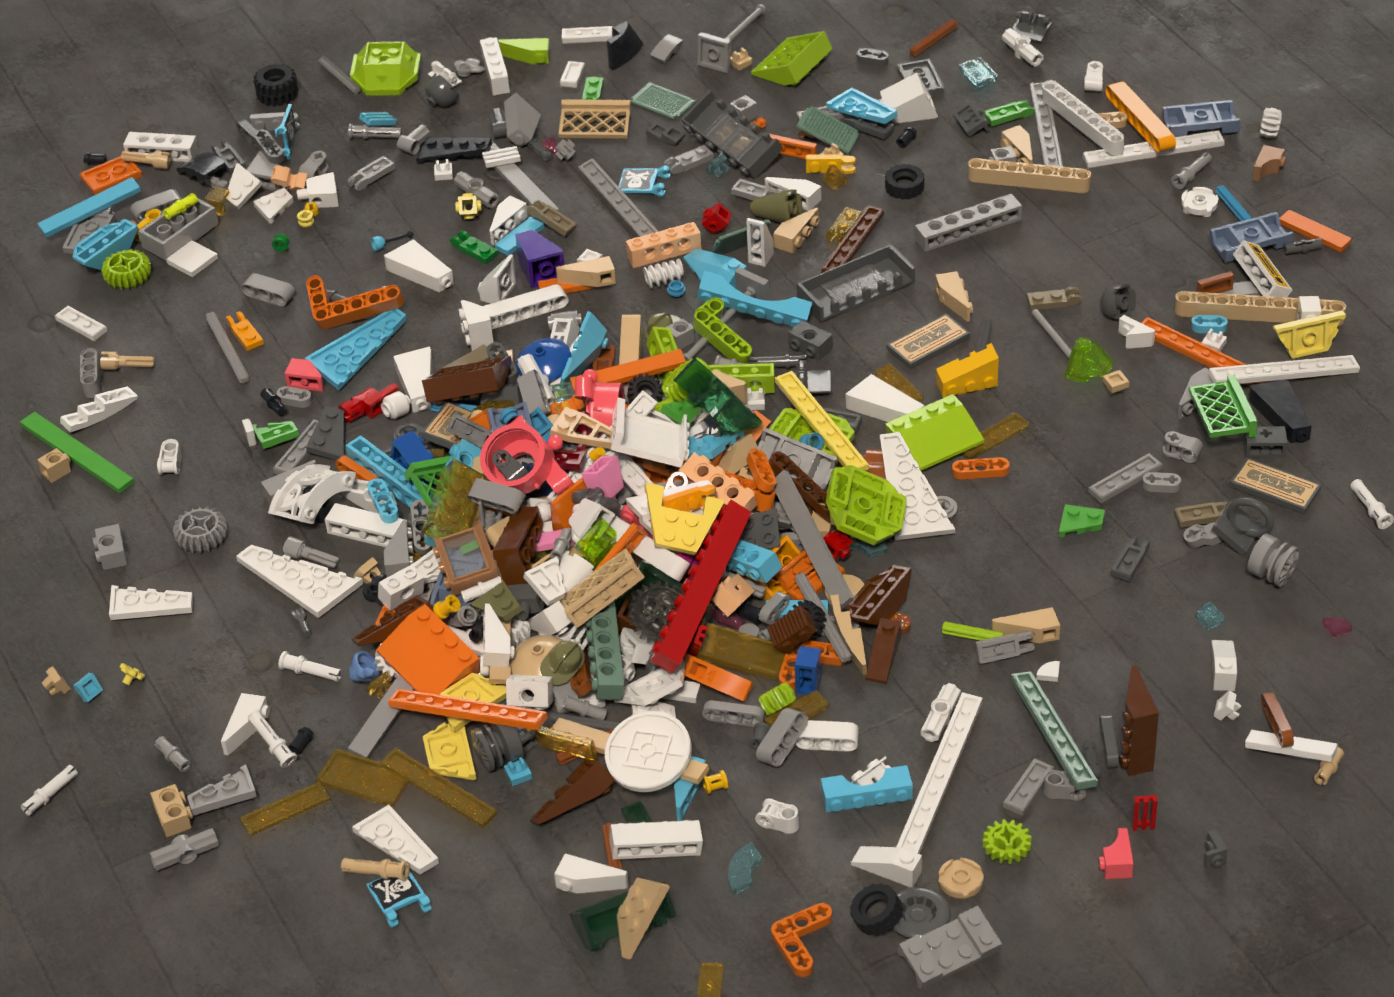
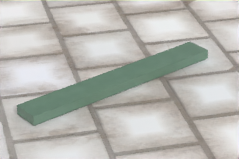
M1032 672L1011 674V682L1075 789L1097 787L1098 780Z

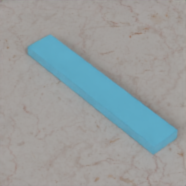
M131 177L37 223L38 227L47 238L141 192L140 186Z

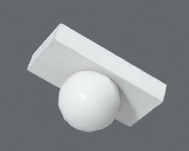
M529 498L527 501L528 507L538 506L543 521L541 533L553 531L549 502L546 499Z

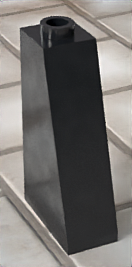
M1288 379L1250 386L1249 402L1274 427L1285 426L1286 437L1290 443L1310 440L1312 425Z

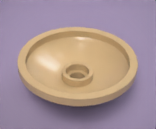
M538 635L521 642L514 649V658L511 659L512 675L542 676L540 666L544 657L556 644L563 640L552 635Z

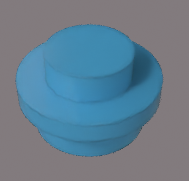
M674 280L669 283L667 292L670 296L680 297L686 292V288L681 281Z
M515 408L505 409L501 413L500 422L508 425L518 417V411Z

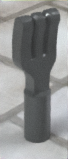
M303 607L291 610V615L294 621L299 623L304 637H310L312 633L305 621L306 614Z

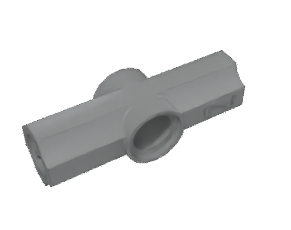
M462 171L457 173L454 178L455 185L467 193H473V196L476 195L477 200H481V203L486 207L492 209L497 206L499 196L485 187L482 179L473 178Z
M210 828L190 837L188 835H179L172 840L170 845L150 852L149 855L155 870L158 871L177 862L189 864L196 859L197 854L219 846L213 828Z

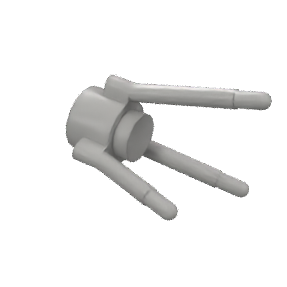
M481 501L478 502L480 522L483 530L486 531L490 526L501 520L503 511L499 510L496 516L494 511L486 510V506H483Z

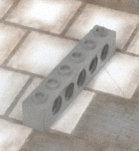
M1011 193L915 225V240L926 252L1019 221L1022 218V205Z

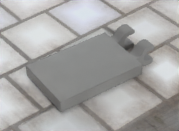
M113 205L104 209L102 213L98 212L74 224L62 247L63 252L74 254L75 245L99 228L114 223L115 212H111Z

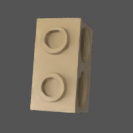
M176 784L150 793L166 837L191 829L190 819H193L190 807L184 806L187 803L183 791L178 792Z

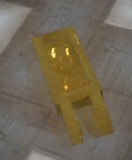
M846 207L827 231L826 240L831 241L837 235L836 243L840 244L862 214V211Z

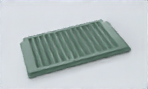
M650 82L631 98V103L673 120L679 118L696 103L694 99Z
M812 106L806 108L796 125V128L829 145L834 143L839 146V150L848 155L859 137L857 129Z
M769 220L763 221V222L766 223L767 228H768V230H769V227H770V225H771V221H769ZM747 227L719 237L715 241L712 252L721 255L748 245Z

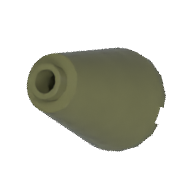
M790 189L757 197L751 202L750 210L754 216L783 223L798 216V214H802L801 195L796 193L798 190Z

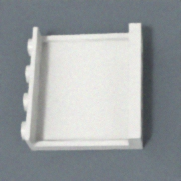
M617 398L612 415L611 450L681 468L683 461H687L689 456V423H687V415H683L681 425L625 411V399Z

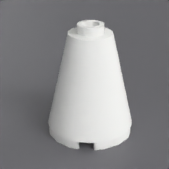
M570 551L564 552L559 564V571L562 573V583L566 593L592 574V569L594 568L592 564L579 555L574 554L573 557L568 555Z

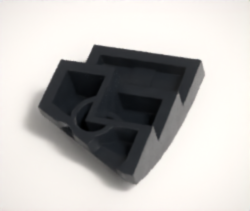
M627 21L613 27V37L607 40L609 68L612 71L630 61L643 46L642 40Z
M204 152L177 167L176 170L179 174L186 172L189 178L195 175L198 181H201L225 167L226 163L215 154Z

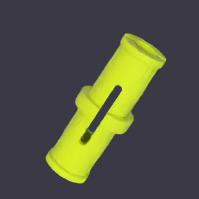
M191 193L164 209L163 214L166 219L170 220L180 213H185L189 207L199 202L195 194Z

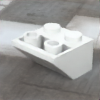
M462 300L461 309H458L460 319L463 320V323H460L462 333L466 334L464 335L466 345H470L472 351L482 345L487 347L493 343L491 319L487 308Z

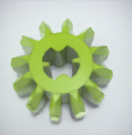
M782 683L767 691L758 700L765 713L772 715L795 702L796 696L788 683Z

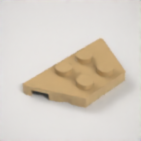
M637 877L634 884L630 887L628 895L619 907L617 914L623 958L631 960L670 888L669 885Z

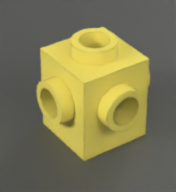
M473 193L462 194V197H458V202H455L456 213H459L464 219H475V216H479L478 211H481V200H477V196H473ZM468 204L472 205L471 210H466Z

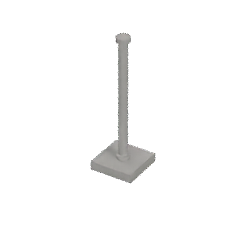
M758 5L756 10L725 39L701 32L698 35V65L728 73L731 67V41L759 15H763L766 12L765 6Z
M741 267L734 271L738 291L756 299L771 301L769 280ZM729 308L722 316L721 321L725 324L737 310ZM704 337L687 353L683 354L685 361L692 359L708 342Z

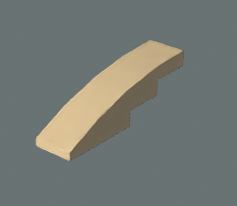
M830 595L837 630L852 654L851 660L860 672L866 675L867 666L861 628L852 629L850 611L841 612L839 595Z

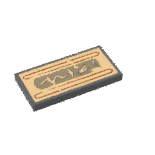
M946 313L888 343L887 350L911 369L970 338V332Z
M446 401L424 428L420 437L450 449L454 443H458L454 435L446 432L453 414L456 413L469 420L473 411Z
M1248 457L1230 482V487L1303 514L1306 513L1318 495L1322 485Z

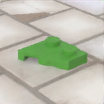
M684 399L683 401L662 405L660 412L679 424L682 422L683 415H687V423H689L690 428L691 422L694 423L696 418L700 416L702 408L696 405L695 401Z
M292 421L268 423V427L258 428L257 424L252 425L255 437L263 449L271 448L276 444L299 437L298 429Z
M1065 504L1059 537H1065V533L1074 531L1077 534H1082L1087 531L1102 530L1105 510Z

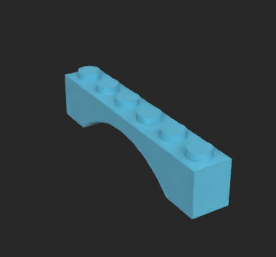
M705 270L696 297L704 302L717 297L724 302V308H731L741 313L755 315L758 318H765L778 324L782 323L791 326L792 328L801 320L807 322L812 302L797 297L778 301L756 299L735 289L722 275Z

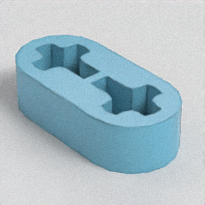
M1196 315L1191 319V330L1196 333H1208L1212 328L1214 333L1219 334L1220 331L1224 333L1227 330L1228 320L1220 315Z

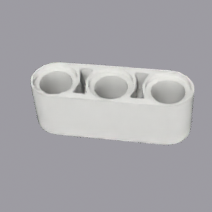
M808 720L806 728L795 745L801 749L853 751L858 746L859 728L856 724L850 722Z

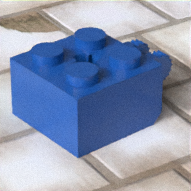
M413 430L392 442L390 458L405 469H408L413 462L434 459L430 450L427 451L422 438L419 435L417 436ZM423 478L420 479V480L423 481L425 484H427V485L429 484V481H427V480H425V479H423Z

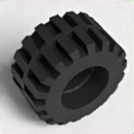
M267 65L260 68L253 77L257 99L261 103H265V105H283L284 103H289L298 95L296 73L288 65Z

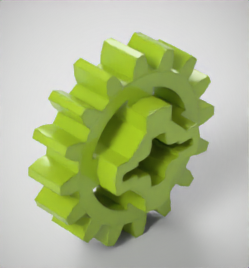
M1003 819L1002 824L995 821L994 827L987 826V832L983 833V848H985L986 855L991 854L992 860L999 858V863L1001 864L1004 860L1011 864L1013 859L1020 862V856L1026 858L1027 851H1031L1032 837L1029 835L1028 828L1023 829L1022 823L1015 825L1014 820L1007 823Z

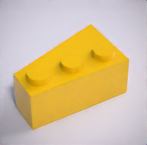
M992 343L986 345L987 348L976 353L973 351L969 353L970 356L960 361L956 359L936 369V385L943 398L952 394L959 395L998 386L999 357Z

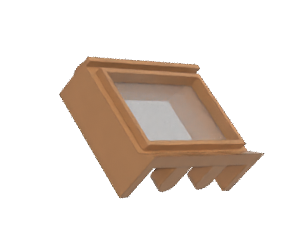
M481 522L475 527L439 539L434 538L436 546L432 548L436 559H441V562H438L441 574H446V577L443 578L446 589H451L454 596L461 594L460 591L478 585L477 583L480 581L483 583L499 576Z

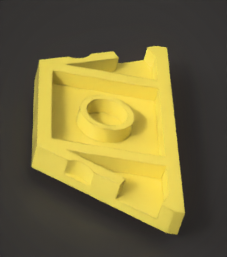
M1343 311L1275 325L1273 329L1291 358H1298L1328 351L1333 338L1336 337L1339 331L1337 326L1341 319H1345L1346 314Z
M471 673L441 692L440 695L498 704L506 699V686L489 683V678ZM447 716L453 732H456L472 721Z
M444 722L437 729L423 736L430 774L477 780L465 726L453 732L450 725Z

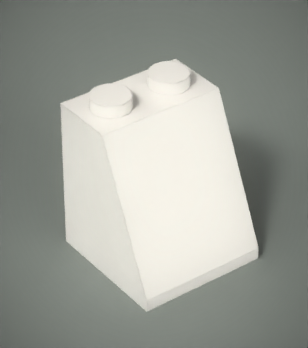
M918 73L880 91L882 96L880 102L897 110L898 116L892 119L894 124L938 117L932 98Z

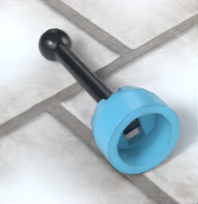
M408 231L406 234L388 239L375 236L371 238V245L374 251H379L385 247L387 242L405 237L412 238L414 234L412 231Z

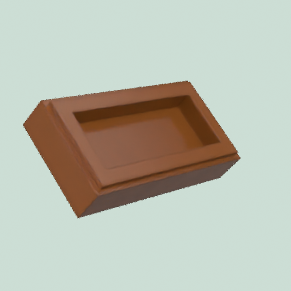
M1230 271L1198 280L1196 292L1222 293L1232 290L1234 274Z

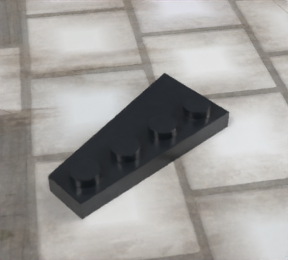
M483 137L426 138L416 158L417 165L424 164L425 160L436 162L439 158L449 157V160L456 159L460 155L465 157L483 155V152L490 150L492 140L491 138Z

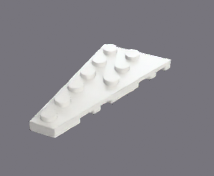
M900 432L880 434L886 480L896 488L899 494L907 498L902 530L894 535L895 540L955 533L953 524L950 523L929 482L920 471L918 463L912 457Z
M250 545L236 555L237 561L317 618L321 617L363 585V579L360 577H355L354 579L348 577L343 572L334 573L328 571L327 567L299 560V562L291 560L290 556H278L270 550Z

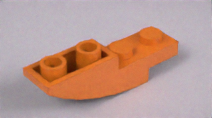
M685 653L683 657L686 664L684 676L741 701H746L753 682Z

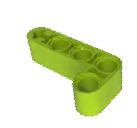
M717 297L709 299L694 313L693 327L695 331L728 359L736 358L741 363L749 364L752 352L751 346L721 321L724 302Z

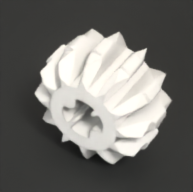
M1266 108L1264 110L1260 126L1261 136L1265 138L1277 137L1282 116L1280 110L1276 108Z
M517 616L511 618V646L517 647L521 642L530 638L531 628L526 619L522 620L517 618Z

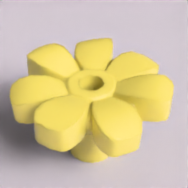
M121 663V671L126 674L122 681L123 683L130 685L133 678L142 680L145 677V674L141 673L137 668L132 669V667Z

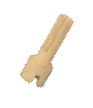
M122 151L121 160L152 164L156 169L169 170L168 166H171V153L156 151L154 154Z
M102 351L103 357L100 358L101 370H117L119 367H153L155 364L154 357L120 356L118 352Z

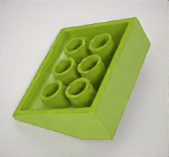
M825 31L788 37L751 71V74L781 85L794 86L799 84L801 79L808 75L812 68L818 66L819 61L826 58L833 48Z
M953 394L885 423L886 434L900 432L912 457L918 463L920 471L985 443L983 436L964 405Z

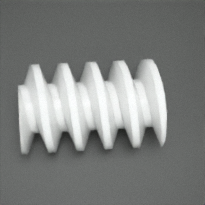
M676 259V264L671 260L669 265L663 262L662 267L660 264H655V268L650 265L648 270L643 267L644 277L650 289H653V283L660 287V281H662L666 286L667 280L672 282L674 278H677V280L681 281V276H684L680 259Z

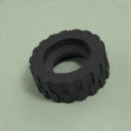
M911 164L891 167L885 174L886 192L896 199L916 198L924 191V172ZM911 180L913 182L909 184L897 183L896 181Z
M883 883L871 884L869 887L866 886L857 893L856 897L852 900V905H850L852 919L858 928L867 935L877 936L878 934H885L899 923V919L903 915L902 901L893 888L887 884L883 885ZM881 901L886 902L887 907L881 914L872 918L867 916L866 913L872 905Z

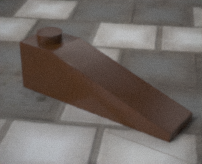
M416 595L394 608V614L384 615L380 618L379 625L369 626L352 638V641L358 646L385 641L408 615L422 605L426 604L433 612L434 610L428 600Z
M585 760L566 778L568 784L554 792L555 799H550L544 803L530 821L532 824L539 825L601 794L604 795L612 788L611 784L615 780L599 761Z

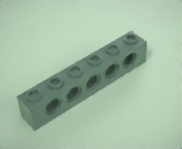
M613 601L585 622V627H589L586 639L587 643L591 645L588 647V658L592 659V662H590V674H594V678H592L591 687L596 692V699L622 700L624 690L615 601Z

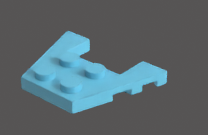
M744 428L726 429L722 437L706 435L703 438L695 439L694 436H689L688 459L694 452L700 457L704 455L708 459L715 458L726 450L725 445L737 442L736 437L738 436L739 438L745 436Z

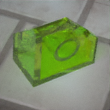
M1079 337L1072 348L1064 377L1079 382L1090 381V377L1098 375L1103 377V375L1109 374L1114 365V360L1097 341Z
M601 517L573 547L596 569L616 544V531Z

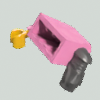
M597 447L589 453L590 458L595 462L581 474L587 489L577 490L572 493L571 498L574 504H580L584 498L590 500L596 493H602V496L617 500L616 494L623 488L618 457L605 456V450L602 447Z

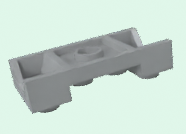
M765 427L757 448L766 454L768 461L776 451L786 454L824 491L829 484L831 472L839 461L836 456ZM789 472L791 477L797 478L796 474ZM803 486L804 489L811 491L808 486Z
M976 906L959 914L957 919L921 937L918 934L900 943L897 953L906 958L915 973L917 985L922 990L998 952L1002 943L979 906Z

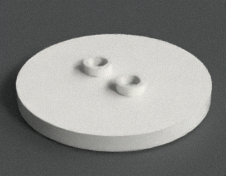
M658 711L638 713L622 721L613 730L606 743L605 762L611 776L621 786L637 792L656 791L675 782L686 770L692 754L691 739L685 726L670 714Z

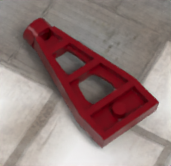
M579 411L591 417V415L588 412ZM579 424L575 432H581V435H588V426ZM563 441V445H577V450H554V460L561 469L580 471L586 459L587 445Z

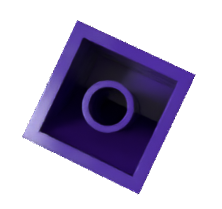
M534 230L515 234L518 262L530 287H538V281L557 278L556 267L564 265L563 250Z

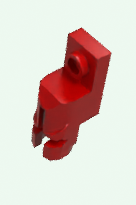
M392 383L380 392L369 387L358 395L352 396L350 398L351 401L346 400L340 404L338 408L344 411V420L346 422L355 421L364 414L373 419L382 413L381 404L384 397L399 391V387Z

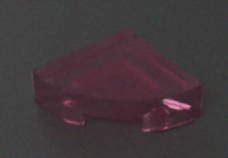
M550 136L543 140V146L554 154L557 152L554 149L557 145L556 138Z
M1338 617L1323 618L1322 624L1333 637L1352 631V625L1344 619Z

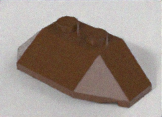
M892 565L889 567V570L869 579L854 596V599L846 606L847 610L850 611L851 620L878 625L880 618L891 619L906 601L912 572L911 568Z

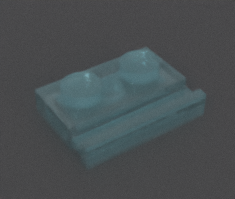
M979 58L978 61L971 60L959 64V70L975 88L990 84L992 80L998 81V75L982 58Z

